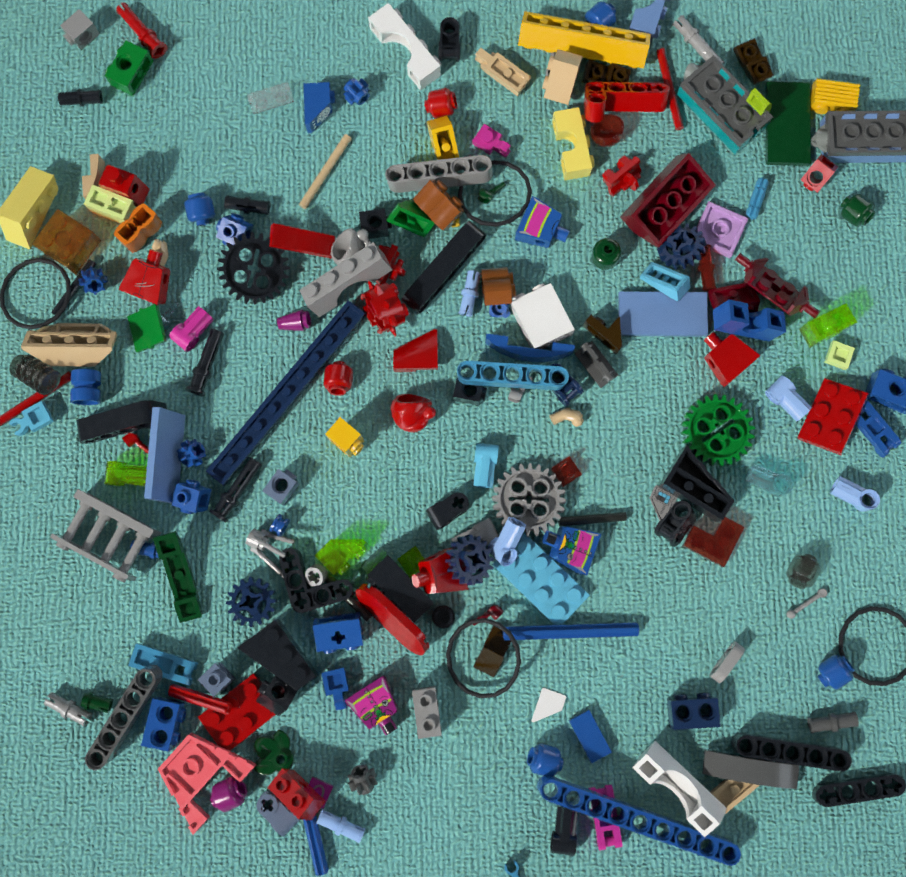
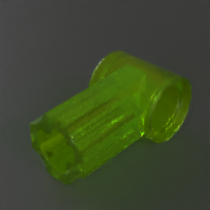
M107 461L104 484L113 486H125V484L145 486L147 466Z

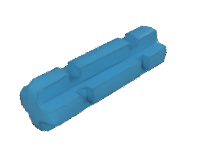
M758 178L749 207L745 213V217L751 220H755L758 217L759 209L769 184L767 179Z

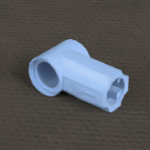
M780 376L765 391V394L771 402L780 405L797 422L812 407L795 391L794 384L788 378Z
M841 476L836 479L831 488V495L853 505L858 511L872 510L880 503V496L876 491L865 489ZM863 495L870 498L871 503L869 506L863 504Z
M508 517L499 537L494 538L488 545V549L492 548L493 550L490 554L502 566H509L516 560L517 551L515 548L526 527L525 523L514 517Z

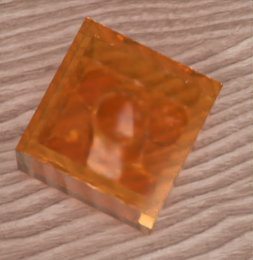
M57 209L32 245L41 253L77 275L101 240L93 231Z

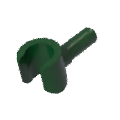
M501 182L490 191L482 188L478 192L479 197L477 199L484 204H488L493 195L504 188L506 184Z

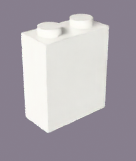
M551 283L547 285L540 284L534 287L532 292L526 295L525 293H520L513 298L510 309L530 348L542 350L552 345L553 342L557 343L573 335L575 329Z

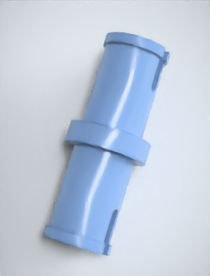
M472 270L467 271L465 288L461 291L463 297L459 314L464 316L466 312L467 317L473 316L475 299L479 295L477 289L481 273L476 271L473 279L474 271Z
M324 809L321 810L316 824L335 831V835H344L357 841V843L361 841L365 832V828L347 821L346 817L342 816L340 818Z

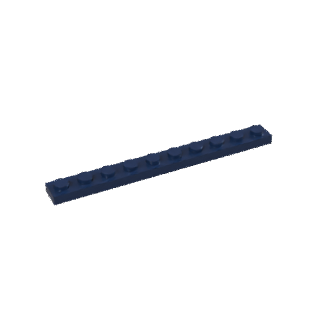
M349 300L344 304L206 470L209 475L223 486L228 483L364 319L366 314Z

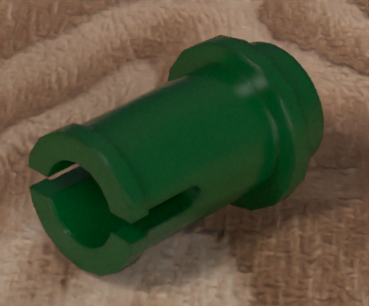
M93 692L85 693L81 701V707H85V710L93 709L106 713L111 711L113 705V698L97 696Z

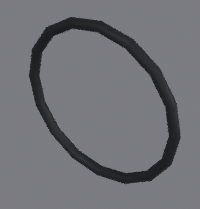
M492 160V165L508 166L517 171L525 180L528 192L526 202L521 210L507 220L499 222L482 221L471 215L464 206L462 198L464 185L459 186L458 199L463 203L462 208L469 219L480 225L497 227L510 224L522 216L529 205L532 189L529 178L521 168L510 162Z
M44 258L25 260L15 266L5 277L0 290V307L5 317L17 327L30 330L45 327L56 321L67 308L71 296L70 279L65 269L53 260ZM37 262L51 264L61 271L66 281L67 294L63 306L55 316L44 323L34 325L19 323L10 316L5 307L4 293L8 281L16 271L27 264Z
M870 606L856 611L844 622L839 633L838 651L840 657H845L843 636L848 625L858 615L870 611L886 612L898 618L905 627L906 620L900 614L886 607ZM906 669L897 677L886 681H872L858 675L855 671L852 673L854 678L868 685L887 686L900 681L906 675Z
M487 618L471 619L459 626L449 640L446 651L448 671L454 683L466 694L480 699L495 698L508 691L518 678L521 666L520 648L512 632L500 622ZM488 623L499 627L509 636L515 648L517 663L514 675L505 687L494 693L480 694L469 690L458 680L452 668L451 650L453 642L461 630L472 624Z

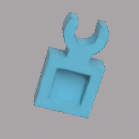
M40 401L21 411L24 418H14L9 424L11 426L20 424V429L14 433L17 436H23L27 433L28 428L36 432L54 422L45 402Z

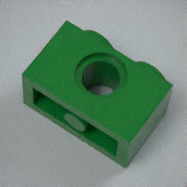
M125 40L124 44L118 48L114 61L107 67L105 77L112 87L134 96L154 61L147 50Z

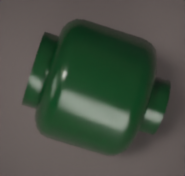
M858 193L852 197L847 196L841 203V217L853 226H865L875 215L874 203L862 194Z
M611 238L600 239L594 245L591 253L593 264L601 270L612 269L617 265L621 257V248Z

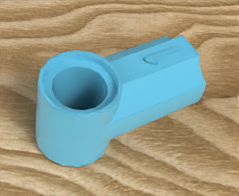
M476 443L474 487L493 488L495 465H497L499 445Z

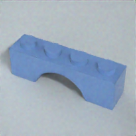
M655 0L645 8L635 9L629 30L651 34L650 46L653 38H658L661 29L658 21L659 19L663 20L666 14L665 0Z

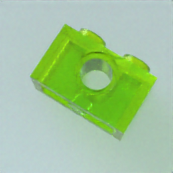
M847 303L807 322L799 330L809 348L849 329L857 321Z

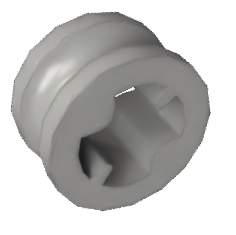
M314 564L305 572L306 582L313 587L320 586L328 578V571L321 564ZM314 573H318L320 577L315 578Z

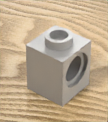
M80 9L60 25L65 32L63 35L65 40L71 46L75 44L80 50L100 34L94 23Z

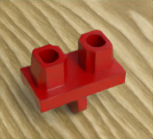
M624 155L617 162V167L620 170L615 173L613 170L607 169L602 174L603 182L608 186L610 195L614 197L621 190L626 191L630 188L635 191L639 188L638 180L641 178L642 170L639 166L640 159L635 156L633 159H630Z
M393 244L391 247L379 245L378 248L385 254L392 271L376 280V283L378 285L386 283L388 277L392 281H395L397 276L404 277L406 271L401 268L404 261L398 259L400 255L397 251L398 246Z

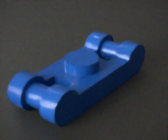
M866 400L856 426L873 445L876 453L884 458L890 453V449L897 448L902 443L870 402ZM866 413L868 418L864 420L861 414ZM882 436L886 437L887 441L885 443L880 439Z

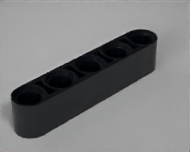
M470 220L467 221L409 287L401 301L417 314L423 312L481 245L487 234Z
M737 733L731 739L732 749L745 757L840 772L848 770L852 764L850 754L836 747L747 733ZM747 739L748 748L741 751L739 744L741 740ZM770 742L772 749L770 753L764 754L763 746ZM790 746H793L795 753L792 757L788 758L786 751ZM813 750L818 752V757L815 761L810 759V754ZM839 753L841 755V761L839 764L835 765L833 759L834 756Z

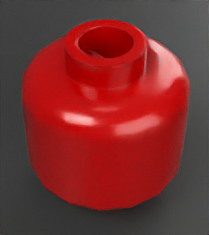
M446 87L430 91L428 93V100L424 101L426 112L431 113L435 119L451 116L454 114L455 109H457L455 93Z
M335 361L333 364H329L324 372L323 385L330 394L336 396L344 395L351 390L353 382L352 368L343 361Z

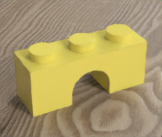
M579 107L554 111L552 124L556 141L569 140L575 146L574 149L562 152L560 162L564 181L590 176L595 164L593 155H589V135H585L584 132L586 127L585 116L581 115Z

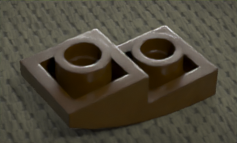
M755 38L733 48L743 71L753 85L774 76L767 57H762Z
M589 59L585 66L582 82L586 84L589 82H628L631 70L613 63L610 66H606Z

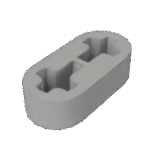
M734 641L715 664L709 676L718 683L723 682L744 654L745 648Z

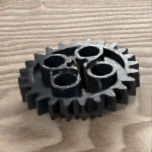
M253 232L250 233L249 238L244 233H241L242 240L240 241L233 237L235 244L232 245L227 242L226 245L229 250H221L225 257L218 258V261L223 263V266L217 267V270L224 273L218 278L226 280L222 287L227 288L230 286L228 294L231 295L236 292V300L243 296L244 303L246 304L250 298L254 305L257 304L258 298L265 303V296L273 300L272 292L275 291L280 294L278 286H286L282 282V278H289L288 275L284 274V270H288L290 267L283 264L289 259L281 257L285 250L269 247L270 236L263 240V233H260L258 238H255ZM244 248L249 249L251 252V257L247 261H242L239 258V252ZM259 249L256 261L259 271L254 272L252 286L249 288L248 281L251 271L248 269V265H253L255 250ZM270 254L272 256L273 262L270 266L262 265L261 258L263 255ZM239 270L246 273V279L243 282H236L234 279V274ZM259 276L267 277L268 283L263 288L256 285V280Z

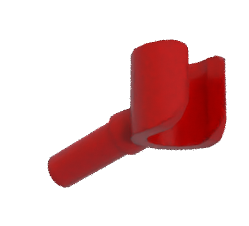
M128 433L122 438L128 447L136 444L148 454L149 447L143 444L135 433Z

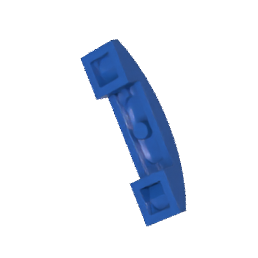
M486 334L485 343L495 351L507 357L527 362H550L563 359L572 355L575 349V345L555 342L552 343L551 351L507 345L508 336Z

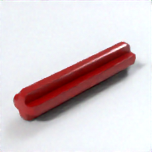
M172 684L168 690V695L173 698L226 715L231 712L233 706L227 700L176 684Z

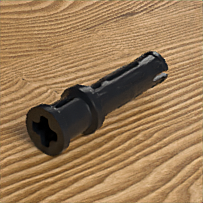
M210 329L197 367L192 369L193 376L189 386L185 388L186 391L198 396L205 395L204 389L208 379L212 377L210 370L224 336L223 332Z
M250 458L229 490L220 495L221 499L214 509H210L209 512L226 523L228 515L234 507L239 505L238 499L250 484L257 471L262 467V464ZM248 471H250L249 475L246 477L242 485L238 488V485L241 483L245 475L248 473ZM228 503L223 512L221 513L220 511L222 510L224 505Z

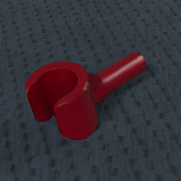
M493 605L476 619L491 616L496 621L504 611L498 605Z

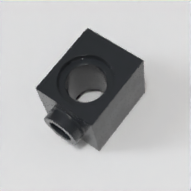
M385 208L359 212L361 229L368 232V239L389 236L388 229L392 228V223L387 222L388 216H386ZM374 221L382 223L379 227L371 226V223Z
M457 378L453 401L479 406L480 400H485L487 387L465 385L459 382ZM472 386L477 392L473 396H468L464 392L465 388Z
M273 676L268 681L265 679L258 688L257 692L260 694L256 702L277 716H280L288 709L297 691L277 676ZM272 690L278 694V699L272 695Z

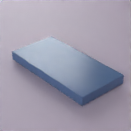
M619 292L618 317H620L621 336L707 337V292H686L680 301H676L662 292Z
M153 407L144 499L172 504L176 483H180L181 462L178 459L177 450L182 448L180 443L183 442L185 415L161 407Z

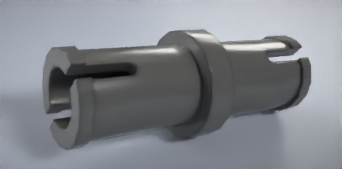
M853 711L837 715L828 713V716L808 718L807 724L812 734L828 730L838 732V729L858 727L859 721L856 712Z

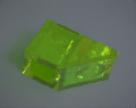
M331 539L314 556L333 575L336 576L338 573L343 575L351 567L349 562L354 557L359 559L367 551L365 547L368 543L364 539Z

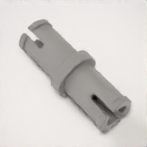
M51 692L47 697L54 700L55 703L47 699L44 701V706L59 712L60 716L64 719L70 718L83 727L87 726L89 721L81 716L91 720L93 715L91 712L77 706L75 701H68L54 692Z

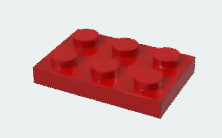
M824 378L811 406L812 408L799 432L798 440L842 456L868 398V393Z
M256 673L250 675L221 698L232 703L233 706L229 714L226 715L207 709L198 716V719L217 745L229 751L276 715L256 702L260 694L257 690L262 684Z

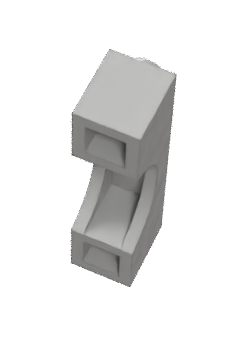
M372 242L300 289V292L307 307L317 316L321 317L338 306L337 299L345 288L360 281L370 280L375 282L392 271V268L385 254Z

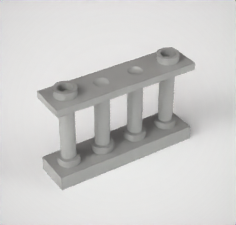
M77 489L73 497L80 500V508L64 536L51 534L50 538L57 541L56 546L66 551L72 549L114 573L112 577L124 583L126 580L135 581L137 577L128 573L145 541L148 542L149 539H153V537L162 533L97 497ZM94 508L99 511L97 514L99 517L81 547L71 540L87 512ZM113 518L118 521V528L102 556L99 557L90 552L106 522ZM131 528L137 531L135 535L137 538L119 568L109 561L125 532Z

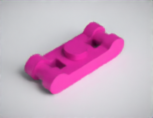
M612 784L604 785V788L596 789V787L588 788L614 798ZM598 799L590 801L592 809H595L599 804ZM616 807L611 812L612 817L618 816ZM593 817L598 850H606V847L615 846V848L622 847L620 827ZM612 830V836L604 837V831Z

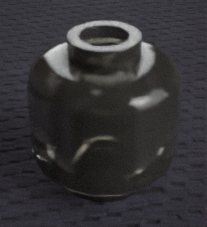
M810 554L796 555L788 566L786 575L791 585L799 589H805L815 584L821 572V567L817 559Z

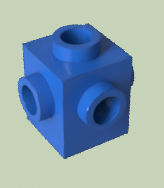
M231 213V215L219 219L216 226L218 231L216 238L223 240L222 243L224 245L227 242L234 245L233 237L240 241L242 240L241 233H244L249 238L254 225L244 221V217Z
M188 479L184 483H176L173 491L172 506L180 508L181 512L187 514L207 511L212 489L201 486L200 482Z

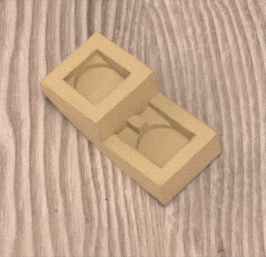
M90 154L91 175L82 176L83 197L85 199L92 185L100 187L99 181L105 170V162L99 154Z

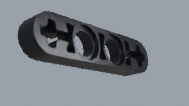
M894 773L827 782L816 785L812 791V797L816 803L824 807L897 797L905 792L906 782L901 776ZM892 779L898 782L895 790L890 787H883L881 784H891ZM871 781L875 783L876 791L868 795L865 791V785ZM846 785H850L853 788V795L850 798H844L842 795V789ZM823 790L828 793H836V796H827L826 801L819 797V795L823 794Z

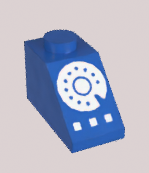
M329 82L303 83L305 126L308 133L315 131L332 113V104H336L335 90H331Z

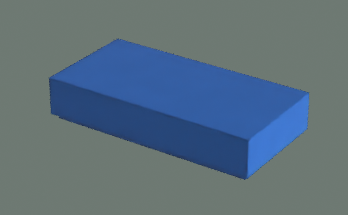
M589 709L568 720L591 764L612 753Z

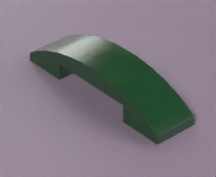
M174 531L153 537L159 560L162 559L174 596L173 604L179 622L182 623L201 618L203 615L196 583L177 532Z

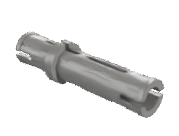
M684 15L677 18L678 22L675 20L673 26L684 36V41L690 43L705 62L714 55L722 65L725 63L700 36V31L697 28L694 29Z

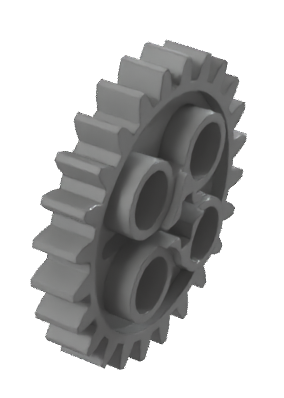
M529 463L527 469H524L523 465L520 464L519 471L511 467V475L504 472L505 481L498 479L497 483L501 487H494V492L499 495L492 496V501L498 502L493 505V510H500L496 514V518H504L501 525H505L508 517H514L526 524L524 531L527 537H529L530 531H534L536 536L539 534V529L546 532L547 525L554 528L555 523L553 519L560 521L561 516L557 512L564 513L565 508L560 505L566 503V499L560 497L565 494V490H558L562 482H554L556 474L549 477L548 468L541 472L540 465L536 469H532L531 463ZM515 484H521L524 490L521 493H516L512 490V487ZM537 485H543L547 491L539 494L534 488ZM527 496H531V504H527ZM513 497L520 500L510 501L509 498ZM549 499V502H544L541 500ZM514 506H520L523 509V513L514 515L511 509ZM536 507H543L546 510V514L537 516L534 513V509Z

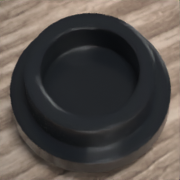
M441 605L433 611L432 620L437 627L448 628L453 624L455 614L450 607Z

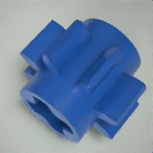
M355 78L350 79L344 86L345 99L350 105L354 103L358 105L364 104L370 96L368 92L370 90L368 88L369 85L363 78L359 81Z
M90 266L86 271H81L83 278L78 280L80 286H84L85 293L89 291L97 295L101 290L105 291L103 283H107L108 279L107 276L103 275L102 268L97 270Z
M194 439L180 443L182 448L178 449L177 452L178 459L182 464L189 468L193 465L197 467L203 463L201 459L206 457L205 448L200 442Z

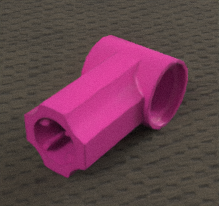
M198 306L184 323H179L172 329L169 338L185 352H189L196 346L199 336L214 319Z

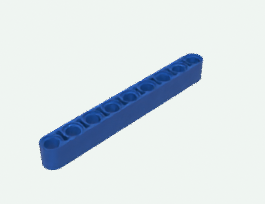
M544 775L537 782V789L541 796L554 804L725 865H736L741 858L739 847L725 837L711 832L704 837L694 826L554 776ZM554 783V790L551 793H544L545 785ZM570 791L577 792V796L573 801L566 800L567 794ZM598 799V806L595 809H589L590 801ZM615 807H621L620 814L617 817H612V810ZM643 815L642 822L634 825L635 817ZM660 823H665L664 830L656 833V827ZM682 831H687L686 838L679 841V834ZM708 839L707 847L701 848L702 841ZM730 847V853L727 856H723L724 849Z

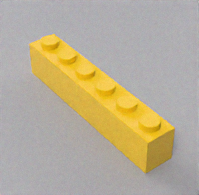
M524 11L518 46H524L527 49L545 50L548 53L557 52V49L583 56L588 60L628 65L631 68H644L651 34Z

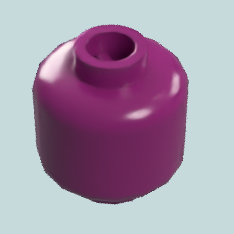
M233 776L215 783L210 796L212 805L222 812H229L241 806L247 795L246 785L243 781L239 783Z

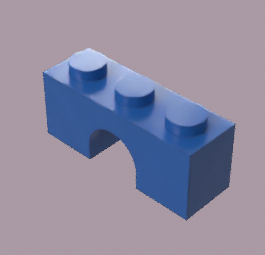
M730 299L713 309L715 331L768 342L786 332L784 311L765 308L759 312L749 313L748 303Z

